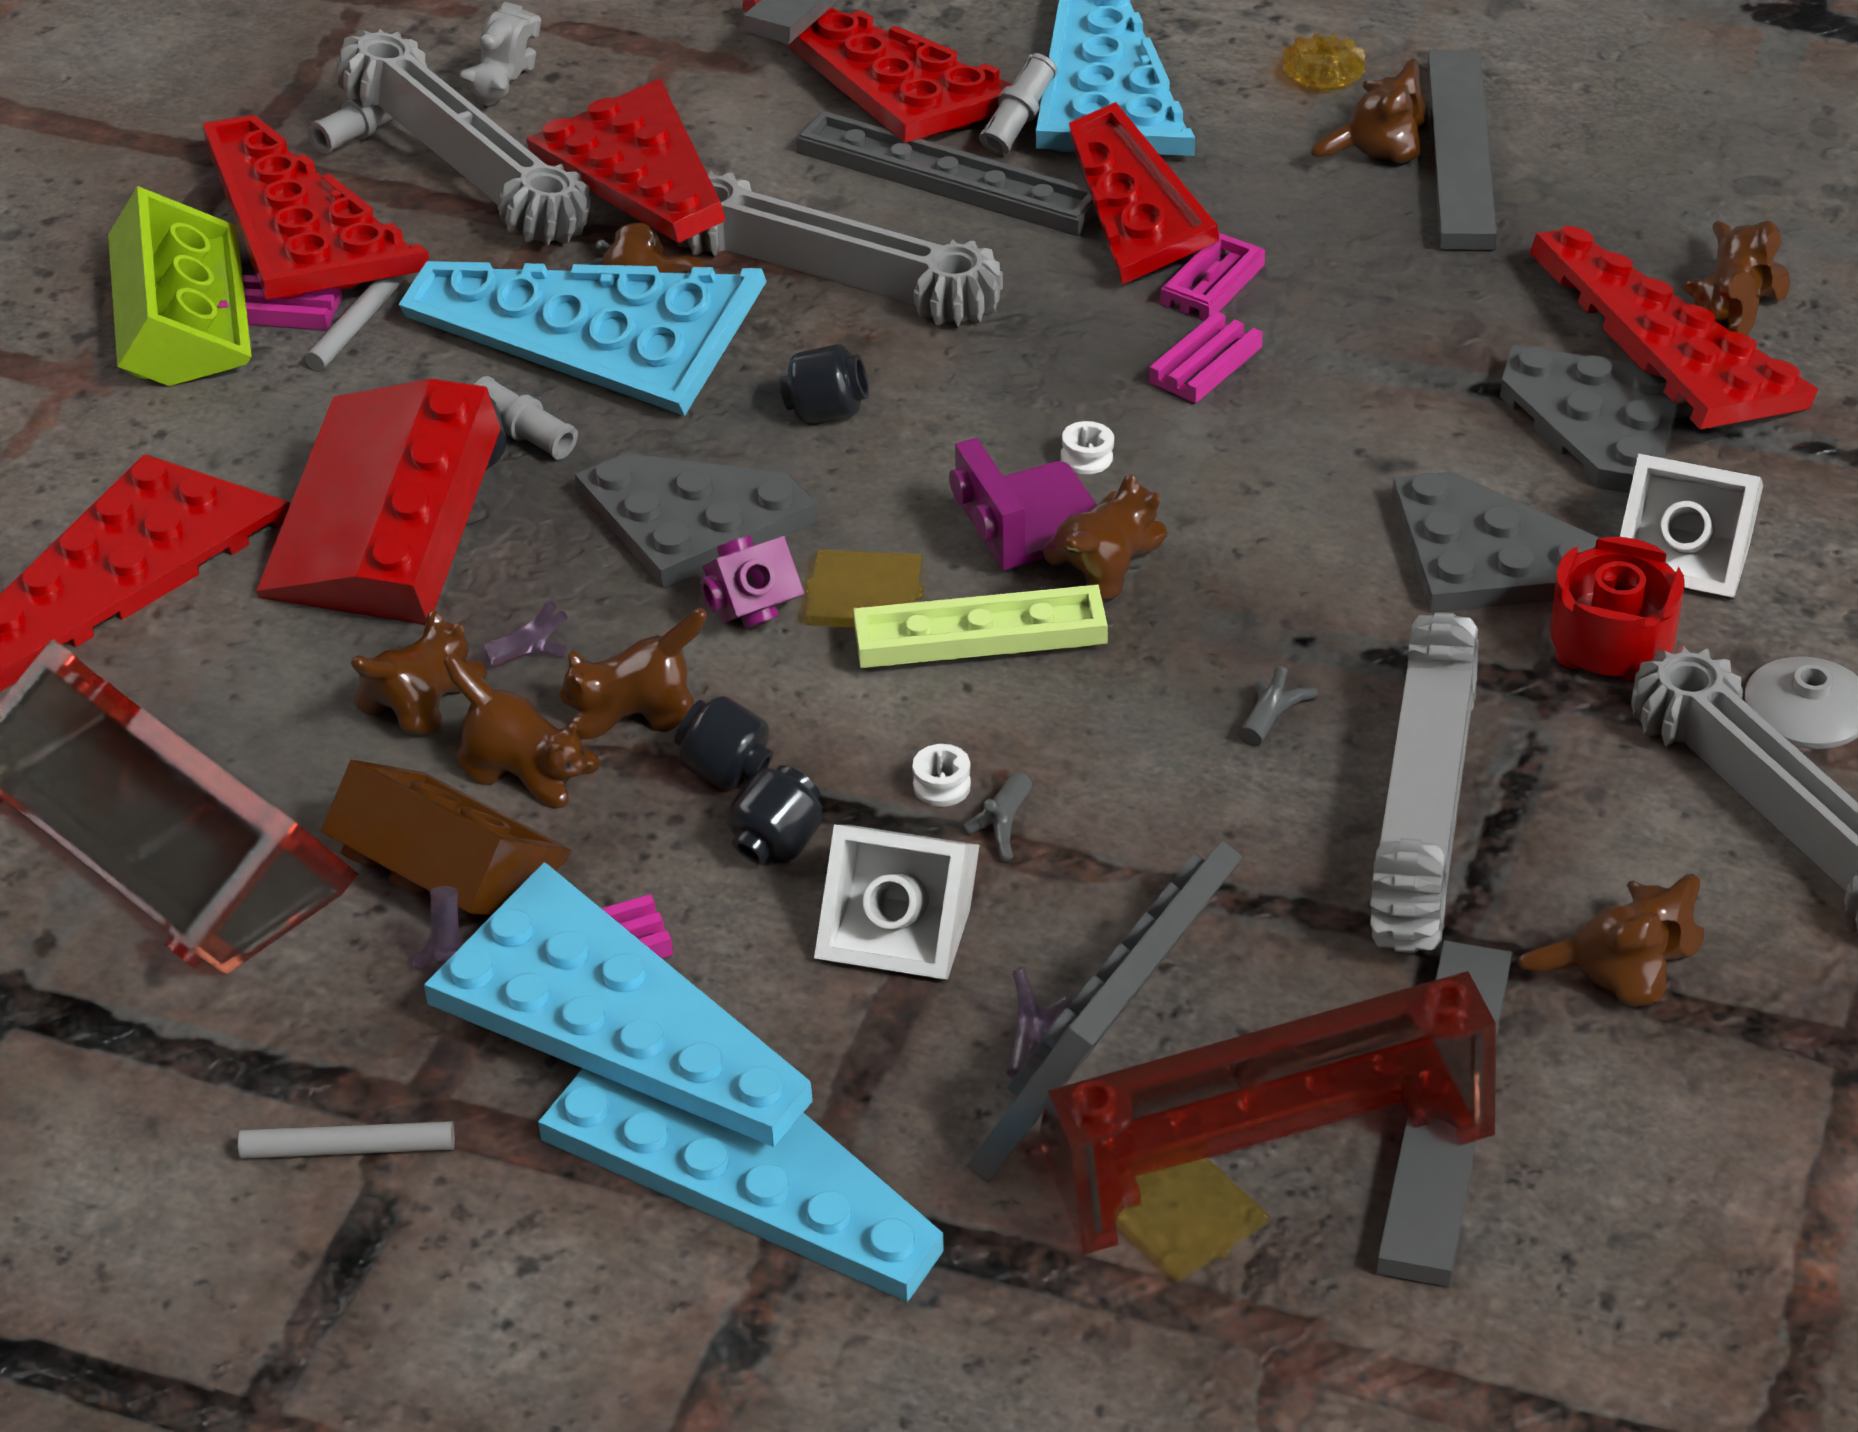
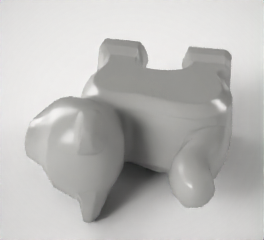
M504 2L499 6L498 11L493 12L487 18L482 36L480 37V64L464 69L460 73V77L467 80L468 88L476 95L480 104L490 106L502 100L509 93V82L515 80L522 71L529 72L534 68L536 51L530 47L526 49L528 38L539 37L541 26L539 15L523 10L522 6Z

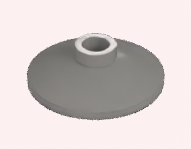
M1798 656L1769 662L1757 669L1749 678L1745 688L1744 701L1794 746L1808 749H1827L1848 744L1858 738V676L1849 669L1825 659Z

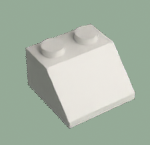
M1638 453L1620 537L1645 541L1667 554L1666 563L1675 572L1678 566L1682 571L1685 579V589L1735 598L1749 550L1762 493L1763 483L1761 477Z
M834 825L814 958L948 979L970 912L980 845L854 825Z

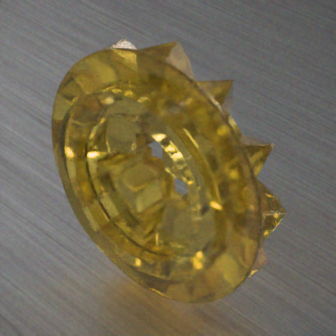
M1316 32L1310 39L1298 37L1295 39L1294 45L1288 46L1284 50L1283 70L1285 74L1294 82L1309 88L1331 90L1345 87L1359 80L1365 72V50L1356 47L1354 39H1338L1336 33L1330 36H1321Z

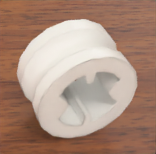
M1081 421L1067 426L1063 431L1061 461L1068 463L1075 473L1095 474L1102 472L1110 466L1113 460V452L1111 450L1114 447V434L1108 427L1092 421Z
M935 744L925 747L916 754L913 759L912 771L914 774L913 790L918 799L934 807H948L958 804L967 797L971 787V778L969 776L970 760L967 753L961 748L950 744Z

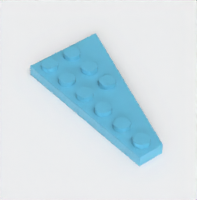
M1059 0L1049 59L1057 66L1058 72L1042 95L1036 127V149H1053L1065 153L1075 151L1070 136L1069 122L1116 102L1159 154L1195 156V136L1191 128H1186L1184 124L1182 107L1179 101H1174L1168 76L1150 37L1146 38L1143 32L1141 16L1139 12H1134L1130 0Z
M426 261L398 305L405 317L685 416L767 280L761 268H742L740 275L715 274L713 267H692L691 273H660L657 266L573 264L572 271L547 270L545 264L524 263L523 270L493 269L491 264L487 262Z
M545 862L424 984L427 1003L430 1006L772 1147L776 1146L813 1102L810 1080Z
M582 1068L538 1122L541 1140L907 1303L944 1251L943 1232L804 1112L776 1146L772 1147Z

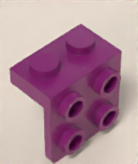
M978 438L955 444L956 469L949 472V482L956 502L961 505L976 528L979 537L986 543L1003 570L1044 559L1043 546L1053 538L1056 529L1070 515L1090 512L1098 506L1066 462L1055 461L1003 476Z

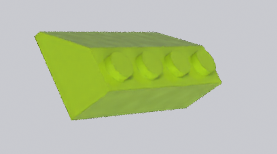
M137 186L108 234L117 367L126 370L137 378L151 379L167 386H172L247 365L252 355L237 225ZM220 300H226L229 308H218Z

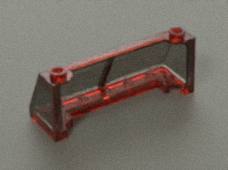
M51 639L0 701V805L4 800L12 804L157 920L164 929L171 933V936L163 945L194 969L203 960H206L227 975L340 897L358 876L354 869L277 807L272 806L270 803L268 804L125 696L102 676L92 671L54 639Z
M1469 971L1048 1090L1040 1124L1041 1144L1083 1254L1118 1245L1116 1222L1119 1214L1125 1207H1127L1128 1211L1142 1207L1137 1178L1402 1102L1414 1128L1428 1125V1118L1443 1120L1456 1128V1135L1461 1145L1494 1136L1496 1022Z

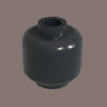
M834 344L793 355L790 359L788 375L780 378V391L787 410L796 409L798 415L805 423L817 425L849 418L857 414L860 410L861 401L869 396V384L861 357L858 354L851 355L845 346L841 344Z
M718 696L708 703L703 700L697 701L681 721L674 737V742L680 746V763L692 773L725 792L737 788L745 779L748 781L759 769L768 768L774 755V751L766 747L770 733L769 725L761 717L726 696Z
M780 765L777 769L763 768L756 771L726 811L727 825L735 836L732 840L734 848L743 857L759 865H764L767 859L780 863H789L794 860L823 821V809L818 801L821 797L818 787L803 773L786 765Z

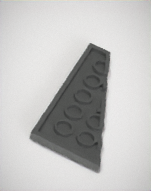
M1222 840L1206 860L1196 853L1192 855L1148 912H1145L1124 941L1116 947L1097 974L1093 975L1069 1008L1064 1010L1041 1040L1042 1044L1035 1054L1030 1056L1009 1083L1006 1089L1017 1098L966 1166L988 1183L991 1181L1020 1141L1024 1139L1054 1098L1118 1019L1119 1014L1136 996L1163 959L1209 903L1243 858L1240 853Z

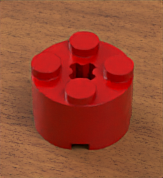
M1605 537L1596 539L1595 548L1578 553V545L1562 557L1557 568L1550 624V635L1556 648L1555 657L1560 664L1570 669H1584L1601 675L1621 676L1627 681L1635 682V675L1640 669L1641 662L1653 660L1657 649L1673 653L1685 587L1684 575L1679 566L1675 572L1666 563L1667 554L1645 541L1627 537Z

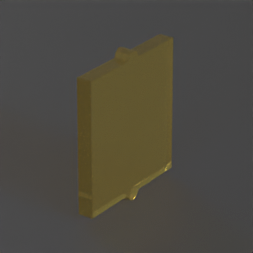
M818 549L813 578L806 580V593L809 595L805 616L806 625L854 627L853 608L914 603L917 600H922L924 598V587L920 584L923 554Z
M1184 1139L1147 1164L1144 1162L1136 1163L1132 1174L1095 1197V1204L1176 1283L1188 1277L1216 1257L1221 1259L1228 1258L1233 1246L1269 1223V1214L1187 1139Z

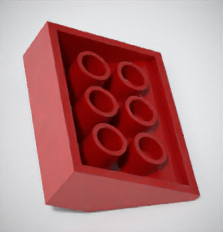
M429 378L334 396L256 590L259 598L425 625L430 611H435L501 430L487 387Z

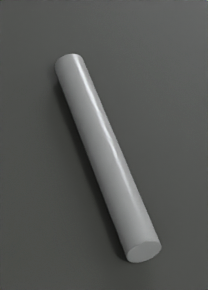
M409 274L374 280L306 354L305 361L307 365L315 371L324 370Z
M453 1121L240 1130L238 1136V1151L241 1159L453 1150L455 1144Z

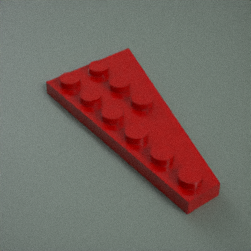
M743 0V10L745 12L749 11L760 0ZM831 7L787 45L904 143L916 139L924 140L927 136L953 128H965L973 122L992 117L999 106L997 99L1001 91L1006 86L1012 85L1000 79V69L986 63L978 67L957 61V51L895 25L889 28V32L873 25L872 15L860 10L849 14Z
M661 78L616 98L609 97L596 100L587 107V111L572 118L552 120L542 127L541 132L526 138L529 151L546 165L555 167L562 164L564 171L581 174V181L590 186V192L677 243L726 221L721 201Z
M256 115L202 123L206 146L266 300L273 298L293 299L300 297L306 292L329 288L349 289L362 282L418 273L426 261H429V254L425 248L418 243L412 246L408 245L403 241L402 230L392 222L385 225L373 217V208L331 174L328 173L321 176L317 173L314 161L305 154L296 156L289 151L286 139Z
M1563 226L1561 230L1536 233L1529 253L1560 285L1578 289L1581 292L1577 303L1587 313H1596L1597 310L1601 312L1605 317L1602 329L1644 372L1664 377L1667 380L1663 392L1674 403H1683L1685 399L1694 408L1690 420L1699 429L1811 408L1818 388L1800 377L1798 368L1788 362L1772 359L1756 348L1757 343L1751 337L1739 332L1729 331L1714 321L1715 315L1708 309L1688 304L1673 294L1674 289L1668 283L1659 279L1648 278L1633 268L1634 264L1628 257L1616 252L1607 251L1593 242L1594 237L1588 231L1575 226Z
M143 454L0 594V692L42 668L41 657L66 642L77 647L93 638L94 632L92 627L114 614L123 620L198 576V565L223 550L233 555L249 546L248 536L269 524L274 529H278L283 525L290 507L289 501Z

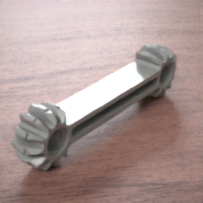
M378 29L376 33L360 30L356 36L344 39L343 47L340 49V56L337 59L336 75L338 76V86L345 90V97L351 100L360 99L364 107L371 104L380 106L498 204L499 220L507 224L508 233L513 235L523 234L526 242L539 240L546 246L553 240L566 244L569 243L571 237L582 235L583 228L587 224L591 197L589 196L590 186L581 181V174L564 171L562 164L554 167L542 162L429 70L425 63V53L418 49L417 41L402 39L400 32L388 34L384 33L381 29Z
M710 171L708 174L721 201L726 221L680 243L676 242L679 247H690L693 255L707 251L712 252L716 256L719 251L727 250L914 304L917 307L918 316L924 318L933 317L935 325H941L948 321L954 322L959 327L961 322L967 320L980 323L983 314L996 312L997 302L1000 299V290L1003 289V273L1000 271V262L994 260L992 249H978L975 241L957 244L952 238L950 244L940 245L752 192L749 181L736 180L733 173L717 176Z
M1435 612L1434 615H1418L1412 624L1409 638L1408 668L1380 847L1376 851V860L1374 861L1370 903L1372 938L1378 947L1391 948L1395 952L1415 953L1418 950H1433L1442 941L1446 892L1471 711L1474 708V700L1476 698L1479 642L1477 639L1478 628L1474 621L1469 617L1456 616L1454 613Z
M1682 644L1676 654L1657 649L1653 660L1641 662L1640 669L1635 675L1631 707L1633 709V718L1641 721L1643 735H1662L1665 747L1675 741L1685 743L1845 890V914L1855 919L1858 933V803L1742 700L1741 677L1731 672L1730 660H1712L1708 648L1697 654L1689 652Z

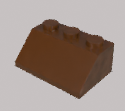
M352 759L348 764L320 831L342 843L343 847L340 853L348 859L369 867H377L378 863L392 870L389 880L394 884L418 894H426L428 890L442 898L439 908L443 911L472 922L476 921L479 914L493 915L544 862L556 871L566 862L571 851L566 846L425 772Z

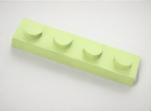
M1099 585L853 608L860 668L1108 644V625Z

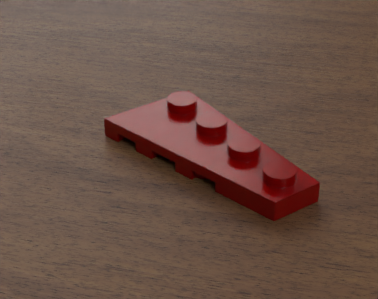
M1116 102L1069 122L1071 140L1122 285L1220 241L1216 222Z

